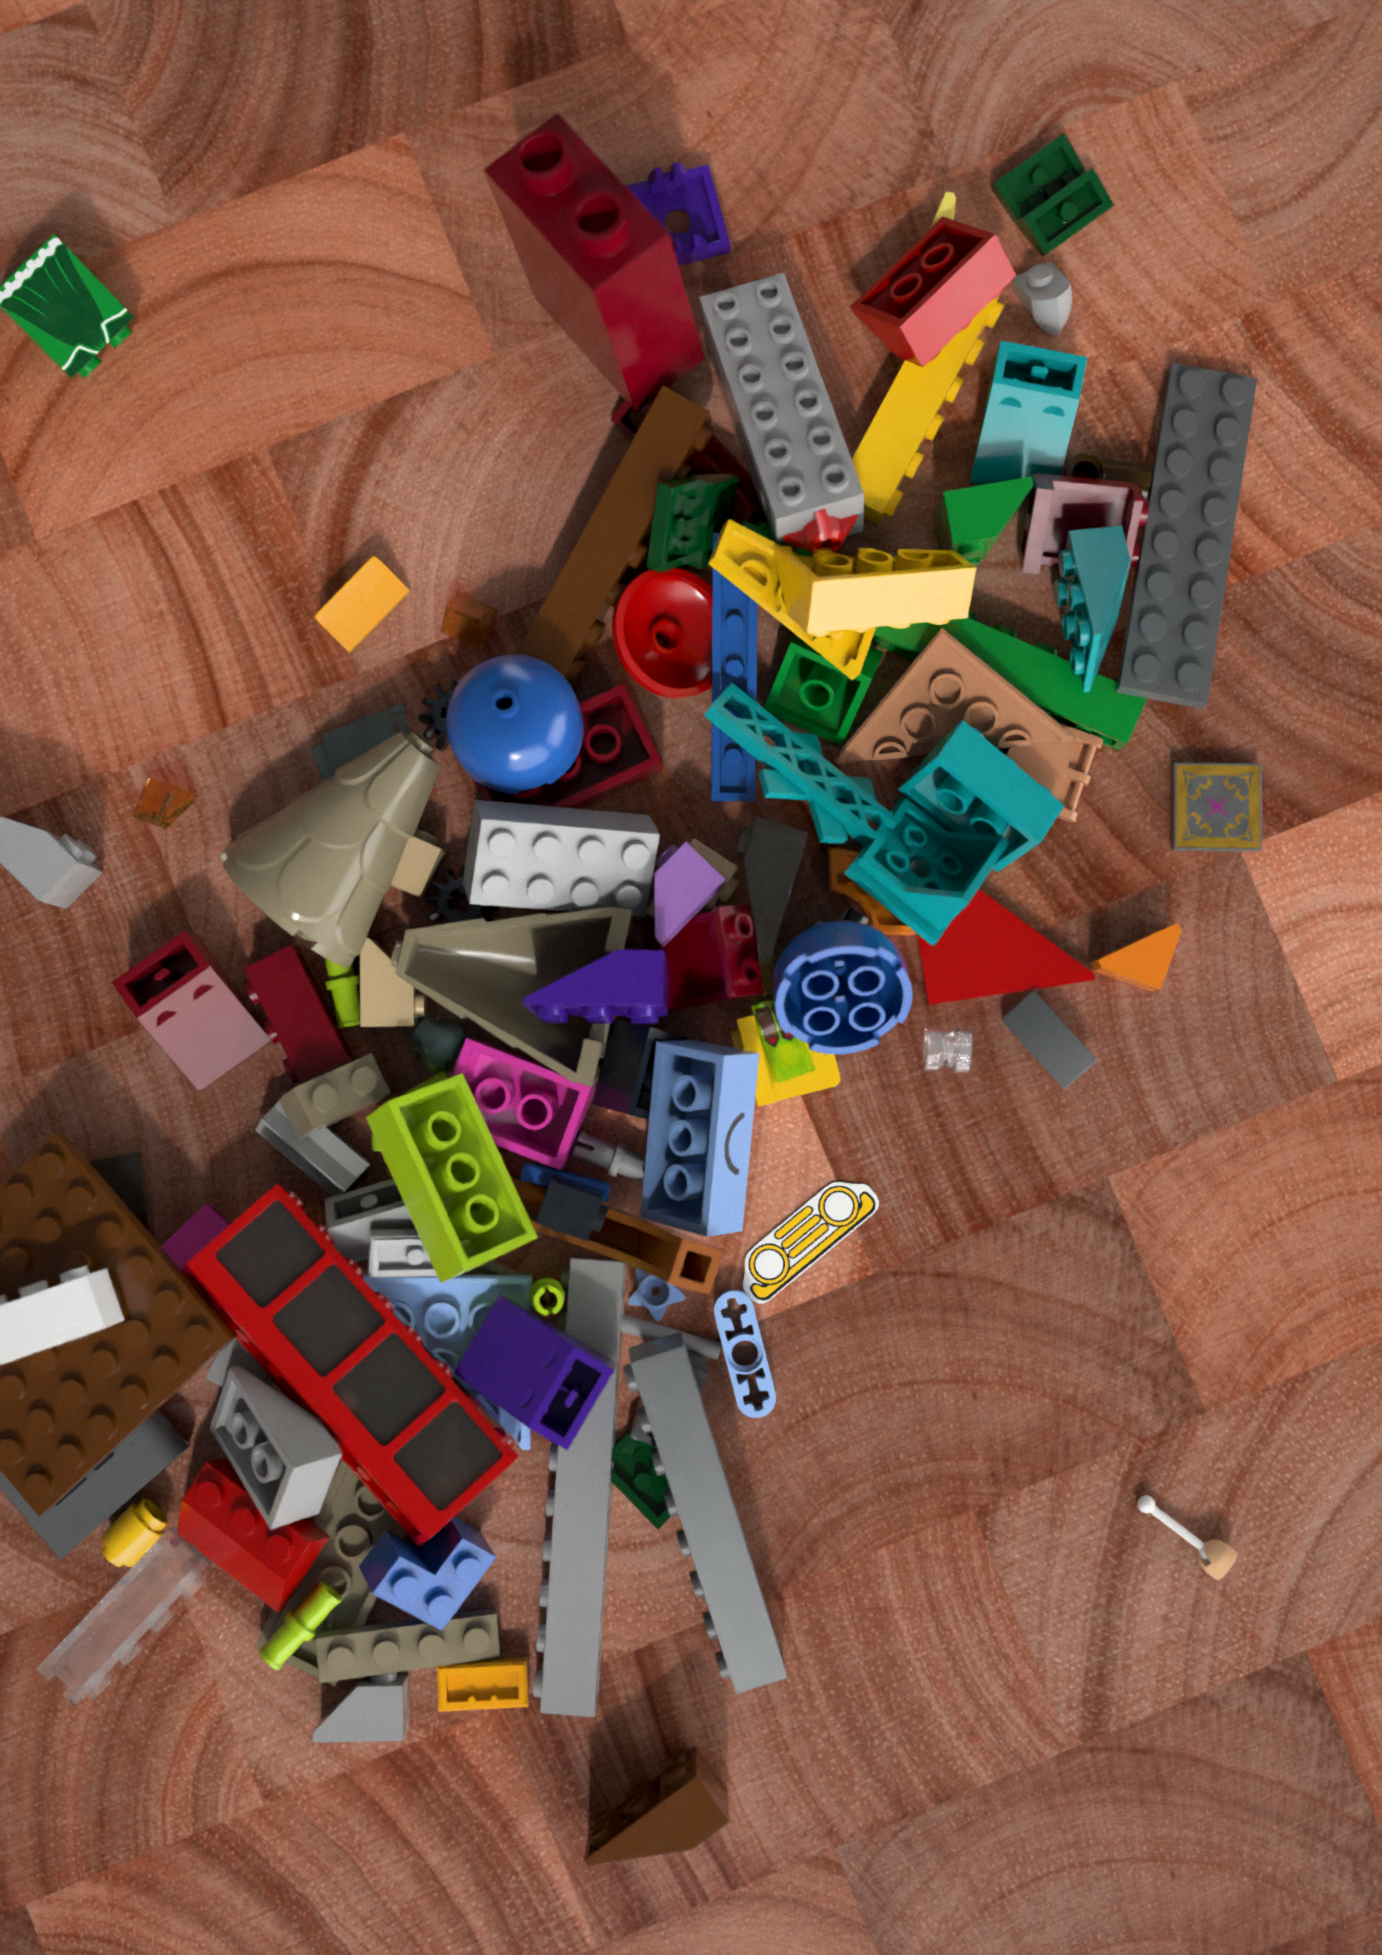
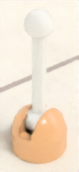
M1143 1495L1138 1499L1137 1506L1141 1512L1151 1513L1198 1549L1199 1565L1215 1580H1220L1230 1570L1238 1555L1234 1548L1217 1539L1202 1542L1155 1506V1501L1151 1496Z

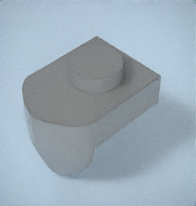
M1050 261L1046 264L1035 265L1028 269L1027 272L1017 275L1012 280L1014 294L1031 311L1039 327L1051 335L1058 336L1066 324L1072 308V291L1070 281Z

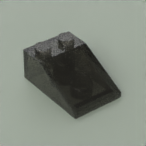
M756 817L753 828L744 826L736 856L744 858L741 870L747 904L750 906L759 965L767 967L809 832Z

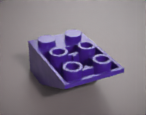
M616 950L524 997V1005L535 1017L541 1018L543 1023H568V1016H581L586 1018L587 1023L609 1024L613 1023V1016H627L631 1018V1023L656 1024L658 1023V1016H668L669 962L664 950Z
M500 1294L455 1369L454 1374L525 1426L568 1451L613 1374L617 1362Z

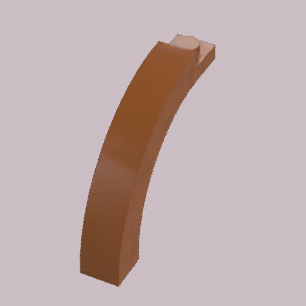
M509 1174L536 1232L611 1257L645 1271L668 1284L709 1295L723 1253L722 1250L679 1231L610 1206L601 1231L592 1230L588 1241L581 1240L537 1224L536 1220L548 1187L520 1180V1177Z

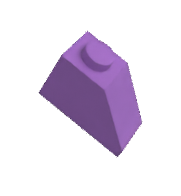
M687 842L679 849L672 845L655 863L659 867L654 873L655 938L663 948L726 884L725 878Z

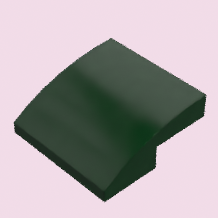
M1064 133L990 185V188L1007 214L1042 256L1047 255L1114 206L1094 169L1085 170Z
M704 474L658 482L647 568L662 573L684 564L698 569L711 566L708 563L713 553V533H720L728 519L732 520L739 477L733 474Z
M629 1430L612 1449V1462L614 1461L613 1470L611 1469L612 1483L659 1530L671 1517L663 1490L669 1489L670 1486L666 1474L658 1476L650 1453V1449L655 1447L630 1437Z

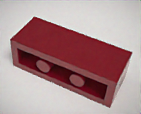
M291 944L244 968L249 978L244 981L245 989L255 1005L261 1003L268 1017L263 1020L265 1030L274 1044L281 1043L288 1057L282 1060L289 1078L294 1084L300 1082V1084L306 1083L355 1061L340 1028L337 1029V1021L300 947Z

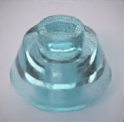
M442 1016L435 1017L433 1021L425 1017L410 1038L416 1042L412 1051L425 1071L428 1073H439L447 1065L467 1036L465 1025L462 1022Z

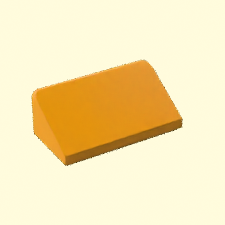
M374 555L316 613L314 618L336 641L351 653L410 591Z

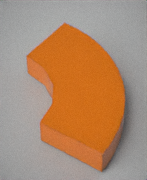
M828 847V892L845 895L857 903L869 919V926L876 928L885 935H916L915 931L844 874L859 852L839 847Z

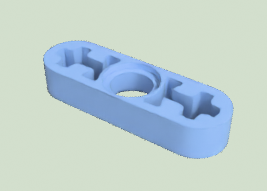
M728 1289L723 1291L715 1300L714 1315L736 1402L741 1412L752 1418L764 1417L774 1408L776 1393L753 1303L744 1291ZM735 1298L738 1304L746 1305V1310L740 1312L743 1328L751 1324L753 1332H739L730 1338L726 1337V1330L734 1331L730 1315L722 1316L721 1310L727 1307L728 1299ZM743 1340L752 1342L758 1350L757 1358L749 1365H740L732 1357L734 1345ZM763 1368L764 1375H755L759 1390H767L768 1396L762 1398V1406L754 1408L752 1401L744 1402L743 1396H747L750 1391L747 1377L738 1381L736 1374H751Z

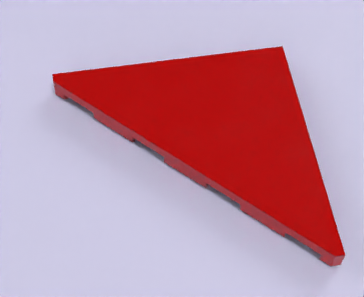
M980 889L977 890L969 904L951 921L934 946L930 945L916 933L927 1006L1096 980L1095 974Z

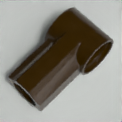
M1088 452L1079 453L1074 456L1061 474V476L1072 477V472L1082 471L1092 479L1139 483L1144 499H1147L1151 481L1150 464L1102 460L1095 454Z

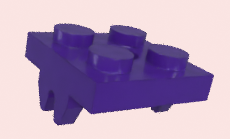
M675 162L672 164L669 172L663 173L660 167H656L648 175V180L626 185L634 196L669 232L678 266L730 253L731 245L708 164L686 170L683 164ZM673 211L685 212L691 221L688 230L681 234L670 232L665 225L668 214Z

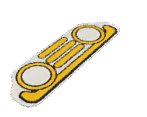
M833 1182L821 1190L747 1253L743 1288L747 1295L757 1304H764L770 1301L877 1211L879 1200L876 1194L865 1184Z

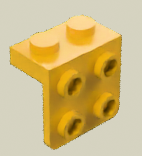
M773 1012L771 1014L780 1037L776 1048L766 1043L757 1016L752 1015L737 1019L735 1021L737 1029L729 1031L733 1048L760 1053L755 1095L758 1107L835 1087L840 1082L835 1054L812 1051L809 1049L808 1043L801 1041L795 1036L792 1042L782 1038Z

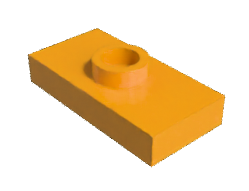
M527 1657L485 1659L437 1666L439 1712L528 1707L529 1681Z

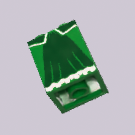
M55 234L0 286V309L70 379L77 373L85 379L102 362L96 355L108 343L116 349L133 332L127 324L134 317Z

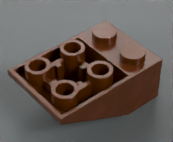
M697 1747L687 1754L684 1751L674 1754L662 1766V1773L651 1781L647 1778L638 1781L626 1793V1800L614 1809L611 1805H608L592 1817L589 1822L591 1826L588 1828L584 1858L588 1866L690 1851L729 1823L728 1790Z

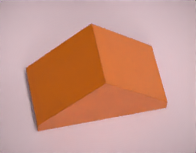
M1178 922L1166 926L1089 962L1092 970L1148 991L1160 990L1182 930Z

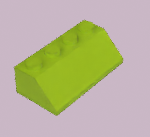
M463 1073L387 1101L366 1117L440 1283L479 1267L538 1238Z

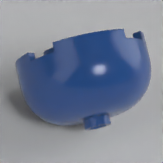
M520 654L501 655L476 665L456 685L446 711L447 737L458 762L464 771L477 783L500 793L519 794V791L533 789L545 783H548V785L552 784L571 767L583 741L584 724L582 712L571 685L553 666L531 656Z
M830 921L805 930L787 945L774 969L772 991L778 1022L786 1034L790 1032L796 1038L808 1043L809 1049L812 1051L826 1054H849L876 1046L880 1043V1036L892 1029L898 1022L903 1024L911 1008L912 986L901 952L884 933L860 922Z

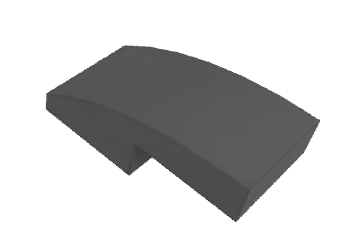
M1035 991L1030 993L1001 1019L1064 1090L1098 1062Z

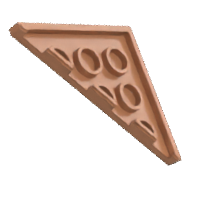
M941 627L833 760L838 764L853 761H874L926 755L942 737L962 720L972 728L980 731L985 739L998 749L1051 742H1070L1074 736L951 633Z

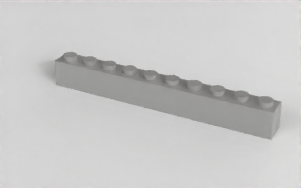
M574 1255L570 1258V1265H563L561 1285L564 1292H568L567 1310L560 1309L558 1328L617 1363L613 1374L568 1451L554 1443H551L549 1471H556L555 1489L548 1488L546 1516H553L552 1534L545 1533L543 1543V1561H550L549 1579L542 1578L540 1588V1606L547 1607L546 1624L539 1623L536 1646L537 1652H544L543 1669H536L533 1696L541 1698L540 1713L594 1717L598 1706L613 1484L611 1469L613 1470L614 1461L612 1462V1449L615 1447L622 1346L620 1324L624 1314L627 1270L626 1263L611 1257Z

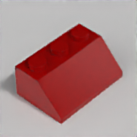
M942 216L850 308L853 314L897 357L923 368L928 362L939 355L941 349L958 332L967 328L972 319L990 301L996 299L1002 293L1003 289L1016 277V274L996 234Z
M228 1458L206 1462L181 1500L177 1533L277 1613L282 1612L331 1537L308 1518L270 1529Z

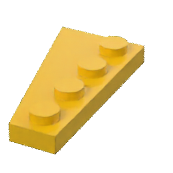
M728 519L721 529L708 564L853 681L860 675L876 627H871L867 632H853L850 630L830 631V634L826 636H813L805 633L787 614L774 558L775 546L781 545Z

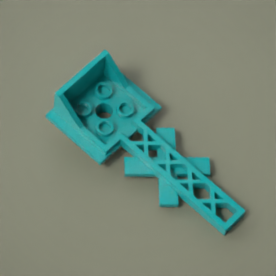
M731 683L704 715L769 769H762L758 774L766 798L808 801L819 842L844 844L848 839L847 833L863 846L844 874L932 946L938 942L951 921L969 904L1010 843L1003 836L946 831L904 795L893 809L888 811L877 802L870 778L844 775L824 758L817 734L792 732L734 683ZM728 703L741 714L742 718H736L724 706ZM763 736L772 739L776 746H770L764 741ZM867 821H872L878 826L877 830L874 831L870 828Z

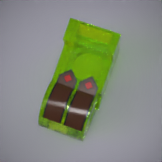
M774 998L752 1005L751 1010L760 1033L759 1038L775 1082L781 1083L816 1070L805 1043L790 1032L786 1034L781 1028L776 1016Z

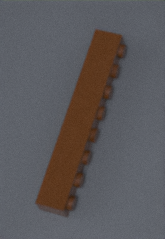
M664 385L661 387L516 654L531 656L550 664L572 686L577 682L585 667V662L581 661V658L588 645L595 647L598 644L607 626L606 623L602 622L610 606L615 607L620 593L627 586L623 582L631 567L637 570L648 553L649 546L645 542L652 531L658 482L691 475L693 467L688 464L696 449L703 452L714 432V427L710 426L712 422L710 411Z

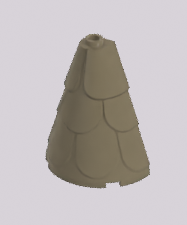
M415 731L409 736L403 732L397 733L335 769L333 777L289 801L288 806L239 835L233 843L221 852L219 857L225 861L222 866L248 898L292 936L296 933L300 938L312 941L313 943L310 945V948L342 967L348 968L354 961V958L361 952L384 893L388 892L408 839L414 837L441 767L429 755L434 748Z
M606 907L553 915L540 913L490 922L480 918L409 929L405 931L403 941L397 940L391 964L393 967H397L395 974L461 1019L468 1017L511 1047H518L571 1082L593 1087L600 1073V1067H597L599 1058L605 1057L613 1023H587L586 1018L581 1016H568V1023H543L541 1018L535 1017L524 1005V997L616 950H625V942L629 941L631 937L632 910Z

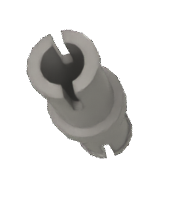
M580 1131L576 1143L590 1147L593 1151L575 1145L571 1155L572 1158H578L608 1170L607 1174L614 1177L618 1173L640 1182L644 1181V1170H642V1167L645 1168L646 1155L627 1149V1144L619 1141L618 1145Z

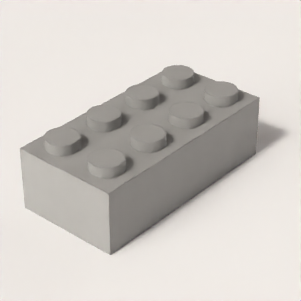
M474 800L463 886L469 904L572 912L615 907L617 909L632 910V916L645 917L660 833L650 816L644 814Z

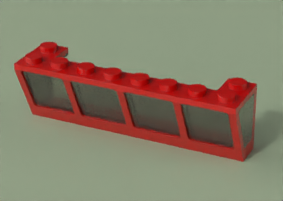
M276 1184L185 1264L182 1271L236 1333L238 1342L288 1399L322 1422L329 1435L338 1442L342 1453L340 1458L418 1546L434 1536L519 1456L512 1449L514 1444L508 1434L499 1427L494 1428L482 1415L484 1410L478 1400L469 1393L464 1394L452 1381L454 1376L448 1366L439 1359L434 1360L423 1348L424 1342L418 1332L409 1325L404 1326L393 1314L394 1308L388 1298L381 1292H374L363 1280L364 1274L358 1264L348 1257L344 1258L333 1246L334 1239L327 1229L320 1224L315 1225L304 1213V1205L298 1196L290 1190L285 1191L279 1184Z

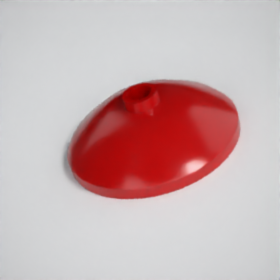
M673 568L662 573L649 570L634 578L620 593L612 616L613 642L624 668L643 688L665 698L685 699L699 695L712 687L713 589L698 576L683 569ZM656 634L662 638L663 647L658 644Z

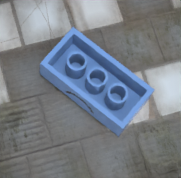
M694 1039L656 1041L640 1218L705 1237L743 1230L760 1053Z

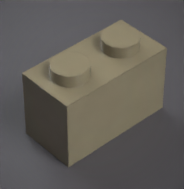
M372 1053L291 1089L279 1101L299 1140L375 1105L391 1092Z

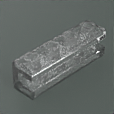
M174 1526L171 1527L36 1670L48 1681L57 1676L68 1686L62 1695L74 1707L86 1695L94 1701L113 1681L108 1672L119 1661L126 1667L145 1647L139 1639L149 1628L157 1634L176 1614L170 1606L180 1596L188 1601L207 1581L201 1573L211 1562L197 1548L181 1537Z

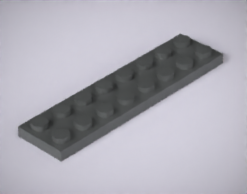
M1172 362L1168 369L1150 488L1147 496L1149 511L1146 524L1142 527L1140 555L1135 571L1116 693L1203 709L1208 704L1257 378Z

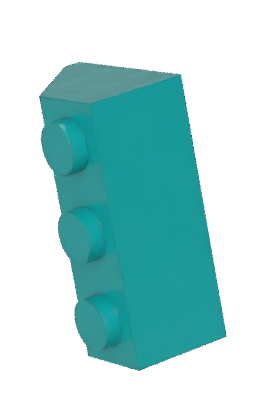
M964 720L942 737L898 788L899 792L946 831L1003 836L1010 843L992 868L995 872H999L1040 844L1065 806L1052 795L1048 788L1037 783L1012 758L1005 756L986 740L980 731L972 728Z

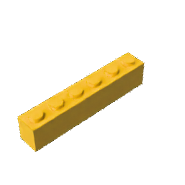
M1001 294L996 299L990 301L972 319L969 326L958 332L941 349L939 355L928 362L923 368L906 360L904 361L852 458L864 492V518L879 525L885 513L892 517L904 495L903 492L898 490L903 478L907 476L912 479L924 458V455L919 453L918 450L925 438L930 441L934 440L945 418L938 414L945 400L953 404L965 381L959 377L965 363L971 366L974 365L985 343L978 338L985 325L992 329L994 328L1005 304L999 302Z

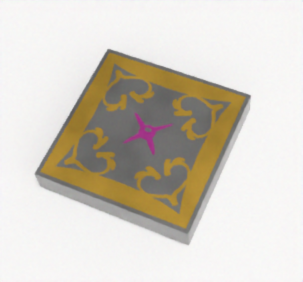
M1183 762L1171 764V851H1262V764Z

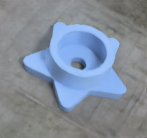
M636 1268L635 1274L638 1288L628 1299L629 1305L645 1306L655 1321H660L669 1304L684 1301L685 1295L674 1285L668 1284ZM658 1287L660 1289V1293L658 1295H654L652 1293V1288Z

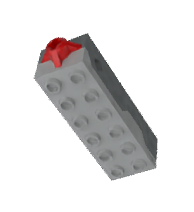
M777 274L699 297L704 341L773 542L781 546H791L793 552L804 549L814 554L820 552H815L814 549L821 550V547H830L832 553L841 547L846 536L864 531V492L785 274Z

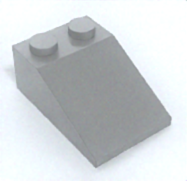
M0 816V863L38 901L67 909L103 873L94 863L98 858L96 853L80 839L75 841L67 834L60 837Z
M239 1365L230 1367L209 1428L270 1529L318 1515L342 1455L338 1442L329 1435L318 1418Z

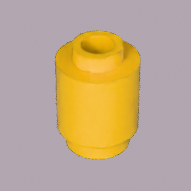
M143 1498L138 1504L132 1503L101 1535V1541L104 1545L101 1549L103 1555L117 1567H121L123 1564L133 1567L164 1535L163 1528L169 1523L168 1517L159 1506L149 1499Z

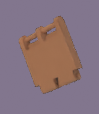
M1061 724L1073 734L1074 737L1070 742H1051L1003 748L1007 750L1005 756L1012 758L1037 783L1048 788L1052 795L1062 804L1064 803L1070 783H1075L1067 808H1063L1057 817L1075 823L1078 816L1075 809L1083 785L1088 786L1091 776L1087 774L1096 749H1101L1104 740L1098 736ZM1083 745L1088 746L1080 770L1076 771L1075 768Z

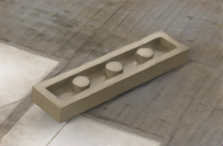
M495 1608L455 1613L443 1630L416 1618L317 1632L315 1635L319 1683L500 1657Z

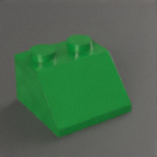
M1032 476L943 492L933 515L939 550H955L975 567L980 565V560L986 558L1022 506L1033 486Z
M795 634L764 709L775 717L842 746L884 652L869 646L860 675L852 681Z

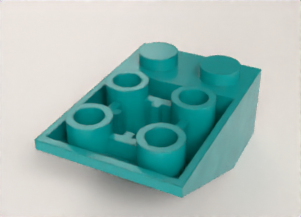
M1000 341L992 362L969 484L979 486L1033 477V473L1061 475L1080 400L1088 357Z
M1122 526L1068 531L1066 549L1059 551L1058 562L1061 580H1055L1054 599L1057 607L1063 606L1064 640H1071V672L1073 675H1079L1083 692H1090L1119 619L1131 560Z

